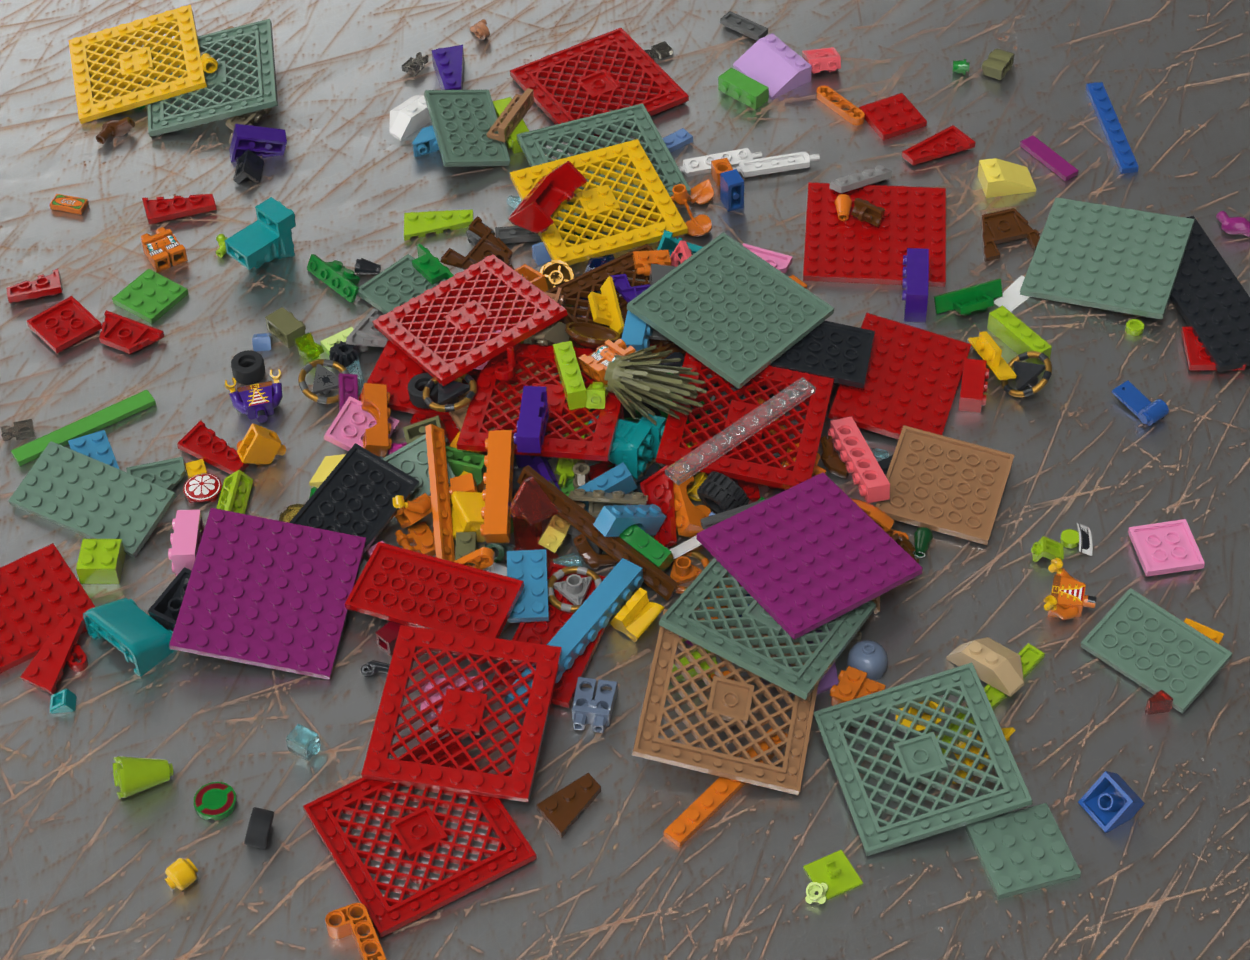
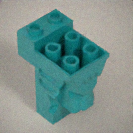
M270 197L255 207L257 221L225 240L227 254L248 270L254 267L259 268L265 262H271L276 258L293 257L295 253L291 229L296 226L295 214L280 201Z
M649 414L656 421V425L644 416H642L638 423L619 419L609 456L610 462L616 465L624 462L631 475L638 479L640 474L646 470L648 462L657 456L666 425L665 417Z

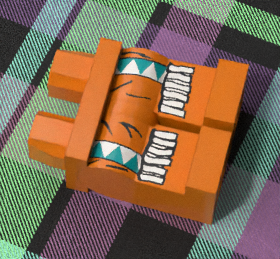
M164 227L157 229L156 234L153 236L147 233L141 235L144 254L149 259L156 273L171 268V264L176 266L188 261L185 247L182 244L180 245L175 235L172 234L171 229L166 230ZM174 255H180L181 258L174 260ZM163 261L165 264L158 266L157 262Z
M608 339L604 342L605 345L599 346L591 355L586 356L583 354L578 357L582 371L595 381L603 382L606 385L608 381L604 380L609 362H614L616 359L614 356L617 354L626 356L636 352L632 346L627 348L626 343L622 339H618L614 343Z

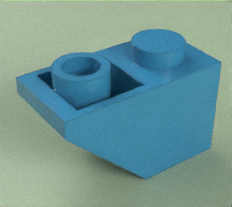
M433 125L422 128L412 142L414 157L439 151Z

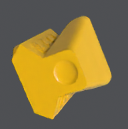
M453 492L451 495L453 504L451 506L453 539L456 540V532H476L477 542H485V538L481 536L480 532L481 524H484L481 509L485 507L482 493Z
M639 588L611 620L610 624L614 629L623 632L633 642H636L665 607L658 603L649 602L647 591Z

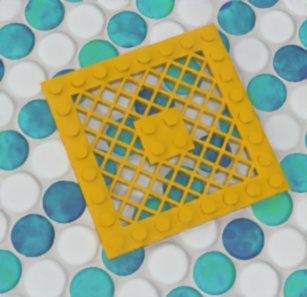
M191 5L181 6L174 10H168L157 15H151L143 19H137L133 22L120 24L116 27L106 28L102 31L68 40L78 117L81 124L207 87Z
M638 139L510 172V178L522 201L544 176L567 161H570L585 179L589 180V182L581 186L584 187L583 190L577 188L574 191L576 197L574 196L569 200V202L574 204L570 205L567 204V200L563 201L557 210L554 211L553 216H550L554 223L542 234L538 233L552 260H561L568 265H573L660 241L664 230L673 232L672 237L688 233L687 225ZM622 200L629 201V203H624ZM565 209V210H568L569 212H568V213L562 212V210ZM560 217V218H563L564 220H563V221L557 220V218ZM653 218V219H656V220H658V221L655 222V221H651L650 219ZM596 220L602 221V224L597 223V222H595V221H596ZM636 222V223H639V224H642V225H641V226H637V225H634V223ZM607 223L612 224V225H614V226H613V227L607 226ZM618 227L625 228V230H619ZM563 229H567V230H570V231H569V233H568V232H565V231H562V230H563ZM602 231L607 232V233H609V234H608V235L602 234ZM577 232V233H580L581 235H580V236H577V235H574V233ZM569 240L575 241L576 243H569Z

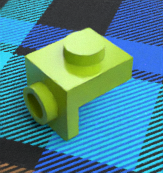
M593 382L586 389V408H605L606 396L608 394L605 387H608V385H604L603 382Z

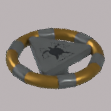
M318 359L307 363L301 369L298 377L302 393L317 403L332 404L339 402V394L333 397L316 395L318 393L327 395L331 390L338 388V376L323 366L333 367L343 374H350L349 371L340 363L328 359ZM316 367L313 390L311 392L305 382L306 374Z

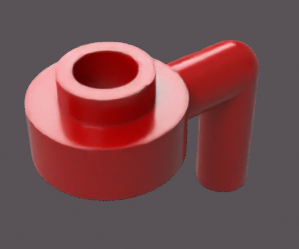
M513 346L507 347L508 364L494 369L495 378L501 382H507L514 376L513 369L516 366Z

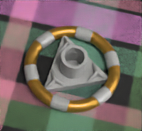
M570 566L562 568L555 572L548 580V600L561 611L575 613L582 605L592 580L597 588L602 579L597 573L586 567ZM572 574L567 577L566 581L556 582L563 576ZM577 574L585 575L588 577L581 578V576ZM553 586L573 605L565 604L557 600L554 594Z

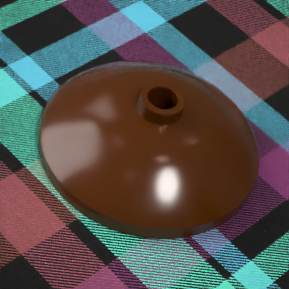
M570 322L565 326L567 335L576 343L584 346V348L597 349L599 346L605 345L604 342L608 339L613 343L620 339V334L615 330L594 323Z

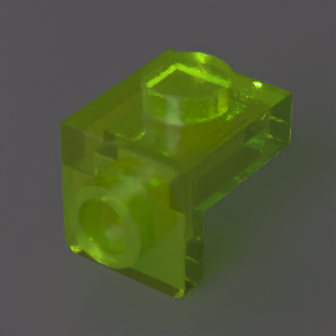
M306 333L294 340L300 356L308 360H314L324 353L323 347L314 342L311 333Z

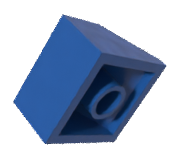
M1105 771L1078 801L1105 833L1131 820L1145 804L1117 773Z

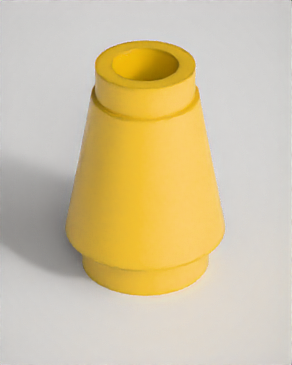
M208 53L201 56L202 69L206 73L215 72L218 68V62Z

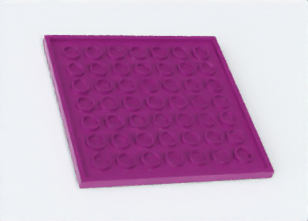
M824 472L697 533L696 538L793 640L922 574L923 568Z
M211 508L169 648L330 680L348 613L345 602L355 586L366 538Z

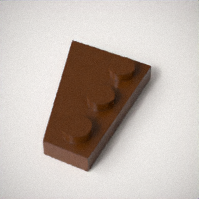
M587 773L536 805L537 810L562 838L566 834L568 827L577 821L579 814L584 809H587L599 795L601 786Z

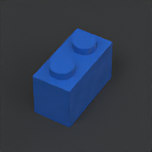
M737 169L720 173V200L728 212L744 208V180Z

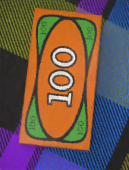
M56 194L49 205L50 209L82 215L89 202L88 199Z

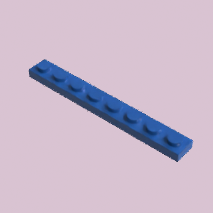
M1103 83L1086 84L1087 94L1121 174L1138 172L1139 166Z

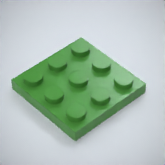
M147 269L114 296L112 300L113 304L153 324L186 297L188 289L151 269Z

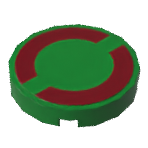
M210 782L202 786L194 796L195 811L204 820H222L228 817L236 807V793L227 783Z

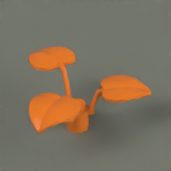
M707 179L691 188V195L687 193L685 185H675L672 189L674 196H671V199L679 205L685 204L691 219L685 223L688 227L687 235L701 236L709 233L712 229L710 218L704 214L694 218L687 201L692 204L696 202L699 205L711 201L714 197V191L710 180ZM653 218L650 219L651 221H655V222L658 221V220L653 219Z

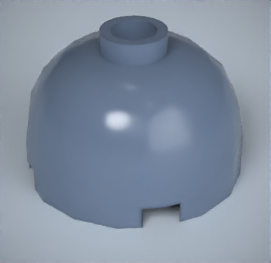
M860 641L849 651L847 668L851 666L868 673V679L878 680L888 668L887 652L882 645L875 641Z

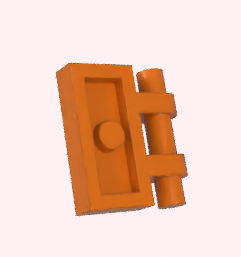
M669 250L633 252L637 275L650 276L651 263L671 266Z
M425 521L407 528V535L403 534L402 530L395 532L396 541L404 549L430 556L436 555L435 539Z

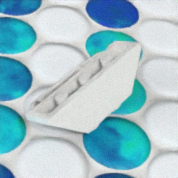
M424 95L413 96L390 111V134L402 141L431 122Z

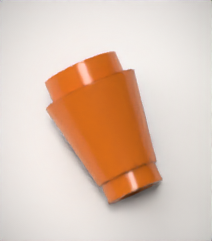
M846 194L837 196L835 200L838 219L841 221L848 220L852 205L850 196Z

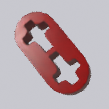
M77 643L72 647L73 651L70 652L71 658L66 663L73 671L81 672L88 667V659Z

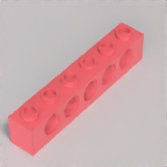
M847 417L831 420L828 436H832L834 448L836 451H839L841 461L845 462L847 472L851 473L854 485H857L859 488L860 496L864 497L867 503L889 500L890 483L853 418Z

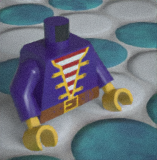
M272 369L270 370V376L274 383L268 381L237 388V391L235 390V378L232 377L234 384L231 386L225 380V388L231 392L229 395L234 408L240 413L246 414L250 420L257 419L259 423L266 422L268 416L275 414V408L278 407L283 398L282 384L279 383L282 377L280 369H278V376H273Z

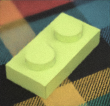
M351 326L320 341L321 347L330 355L329 351L334 346V343L346 342L348 335L354 329Z

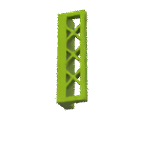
M241 470L226 477L216 509L245 514L253 479Z

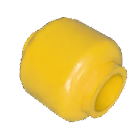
M178 858L166 868L167 878L164 880L172 890L176 887L178 890L183 891L197 880L196 873L198 869L189 858L186 860Z

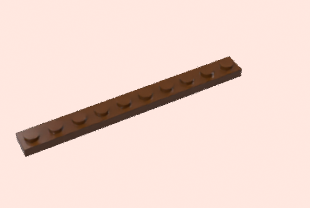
M529 465L523 468L517 480L521 486L617 562L624 558L643 568V582L665 600L669 601L673 597L679 586L676 581L619 536L605 537L593 525L596 520L595 517Z

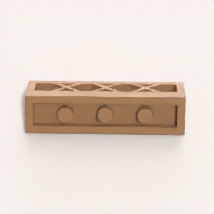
M527 88L523 95L515 94L487 132V138L506 142L533 105V89Z

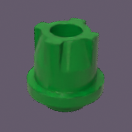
M966 59L953 61L952 72L966 75V72H969L970 62H966Z

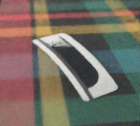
M1077 523L1079 552L1092 556L1093 542L1091 530L1089 527Z

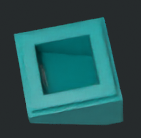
M66 688L51 695L49 712L51 714L74 712L76 710V694Z

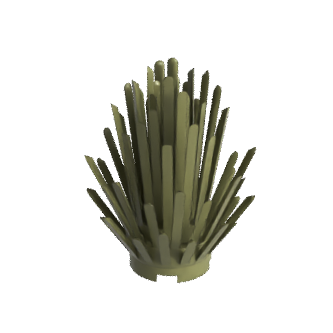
M657 345L626 356L615 355L616 359L614 362L610 361L606 369L604 380L608 381V387H605V389L615 394L634 419L635 415L633 412L636 409L641 415L656 425V421L649 416V413L652 416H655V413L642 404L641 401L679 420V416L669 410V408L685 415H689V412L692 413V410L672 401L703 407L702 403L684 398L683 396L696 399L697 391L706 394V390L689 384V382L705 384L706 382L672 375L686 374L697 376L699 375L698 372H691L693 368L654 365L681 361L680 358H659L668 356L673 350L654 354L647 352L655 349Z

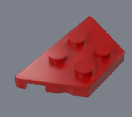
M106 310L104 314L105 321L102 323V331L99 336L100 343L132 354L164 338V331Z

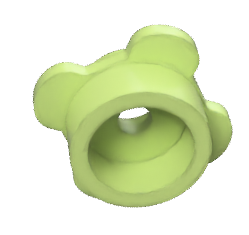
M817 882L809 883L806 888V902L808 904L813 902L824 904L827 901L825 895L828 885Z

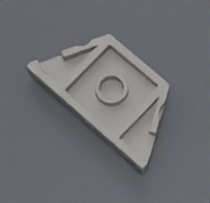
M373 308L348 335L346 344L375 347L386 346L389 339L380 333L372 322L379 317L377 309Z

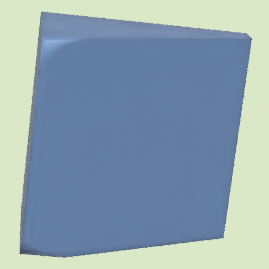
M543 242L532 245V257L537 265L552 261Z
M254 334L252 338L253 350L256 352L270 351L272 348V334Z

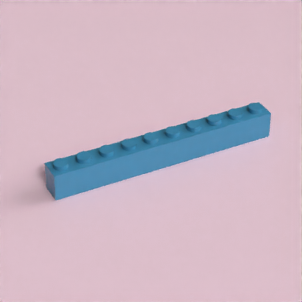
M622 558L547 644L562 647L555 683L560 681L566 669L572 667L574 660L584 653L586 646L596 639L598 632L608 625L609 619L619 612L621 605L631 598L634 590L642 585L644 581L643 568ZM527 667L521 676L524 678L532 672ZM533 679L527 683L530 688L532 687ZM521 686L515 692L520 696L527 692L524 686ZM511 693L504 697L506 704L515 699ZM529 698L523 701L526 707L528 705ZM519 704L512 708L517 713L523 710Z

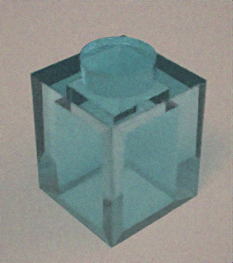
M297 724L286 737L288 751L307 761L320 750L319 734L300 724Z

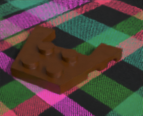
M1015 208L984 214L981 217L984 261L1000 259L1001 254L996 244L1027 238L1032 249L1036 250L1040 240V233L1036 229L1033 230L1028 225L1029 222Z
M477 216L468 229L481 237L480 241L466 257L449 248L441 257L440 262L465 270L502 249L508 259L512 257L513 252L500 238H496L491 233L492 230L488 226L486 227L482 223V219Z

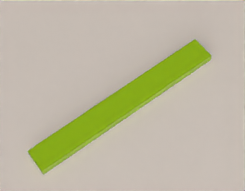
M1029 643L1018 653L1021 657L1023 679L1045 657L1044 652ZM989 684L984 687L993 710L1008 696ZM960 712L956 718L964 720L966 714ZM971 717L969 723L974 724L973 719ZM951 723L948 729L957 732L960 726ZM965 728L962 734L966 736L971 730ZM944 735L942 741L949 744L953 740L952 737ZM941 748V751L944 756L946 749Z

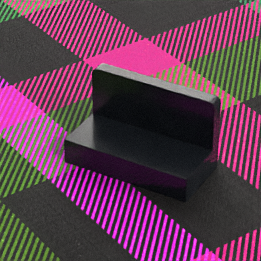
M248 149L238 158L233 180L239 184L248 177L255 183H259L264 160Z

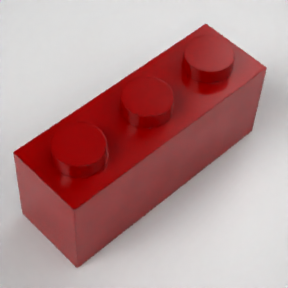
M964 358L958 411L981 413V407L986 405L987 395L983 394V392L987 393L988 381H985V379L989 378L990 369L986 368V360Z

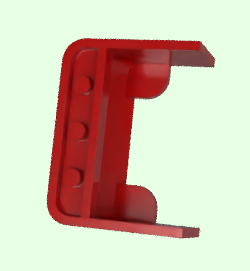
M567 161L544 176L508 217V220L516 226L536 234L539 232L542 234L554 223L550 218L554 211L563 201L571 200L575 196L574 191L584 185L587 180L570 161Z

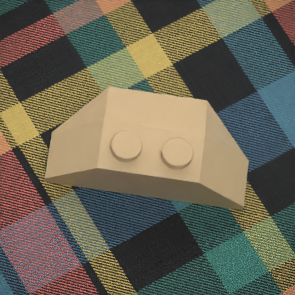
M989 637L961 644L946 656V660L958 667L973 663L980 680L1009 697L1013 696L1024 686L1020 655Z

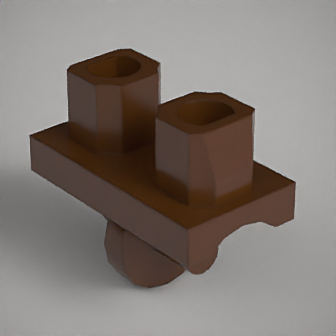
M856 198L851 215L857 217L861 222L866 221L877 227L880 226L885 209L870 204L866 200Z

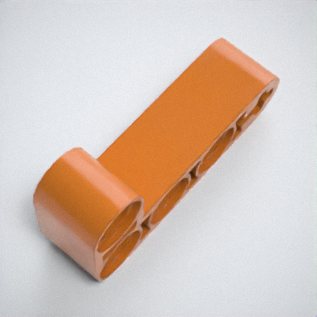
M353 903L333 910L326 915V927L331 938L341 939L353 935L362 960H387L367 909L362 903Z

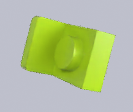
M1042 536L1032 546L1033 561L1036 563L1042 557L1049 560L1054 558L1064 559L1062 543Z

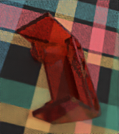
M530 476L522 481L511 502L512 506H510L513 516L515 540L513 549L514 551L546 549L548 568L550 562L560 564L562 561L556 552L548 550L538 544L542 535V521L558 514V510L535 479Z

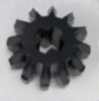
M340 341L339 344L334 343V346L330 348V360L340 363L348 370L351 366L355 367L356 363L360 360V350L356 345H348L346 342Z

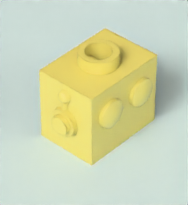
M554 514L543 531L538 544L555 553L558 547L562 546L571 524Z

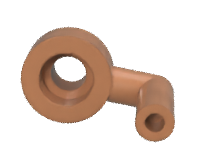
M485 19L470 27V31L475 33L477 38L484 40L490 36Z

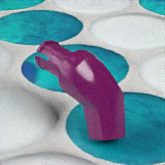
M1225 211L1217 213L1216 219L1222 224L1221 229L1225 233L1230 235L1242 234L1250 237V222L1243 217L1230 218Z

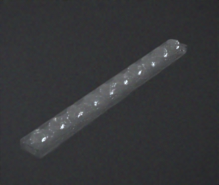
M803 377L670 465L665 469V475L677 485H680L815 393L816 387Z

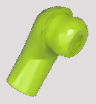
M219 234L216 237L219 245L216 255L220 258L227 252L225 240L228 238L224 234Z

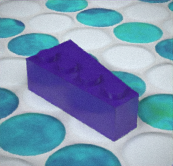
M463 45L431 50L433 67L441 90H463Z
M907 248V255H903L902 277H906L902 281V289H905L902 290V301H905L904 322L926 323L929 249Z

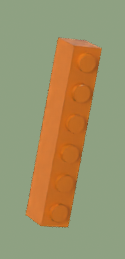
M512 430L489 431L488 438L485 439V448L488 450V454L484 456L487 472L483 473L486 490L482 491L485 507L481 509L484 524H481L480 532L481 536H484L486 543H510L514 435Z

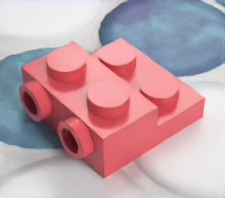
M834 47L802 51V57L812 66L811 73L813 74L824 70L834 72L836 69H841V56Z

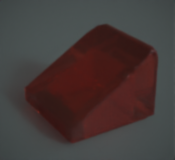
M1160 690L1147 700L1145 713L1150 715L1169 712L1172 707L1173 698L1163 690Z

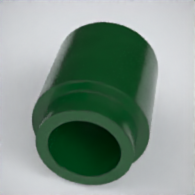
M492 543L487 546V548L492 549L494 552L499 550V556L495 555L494 562L502 563L506 560L507 548L504 545Z

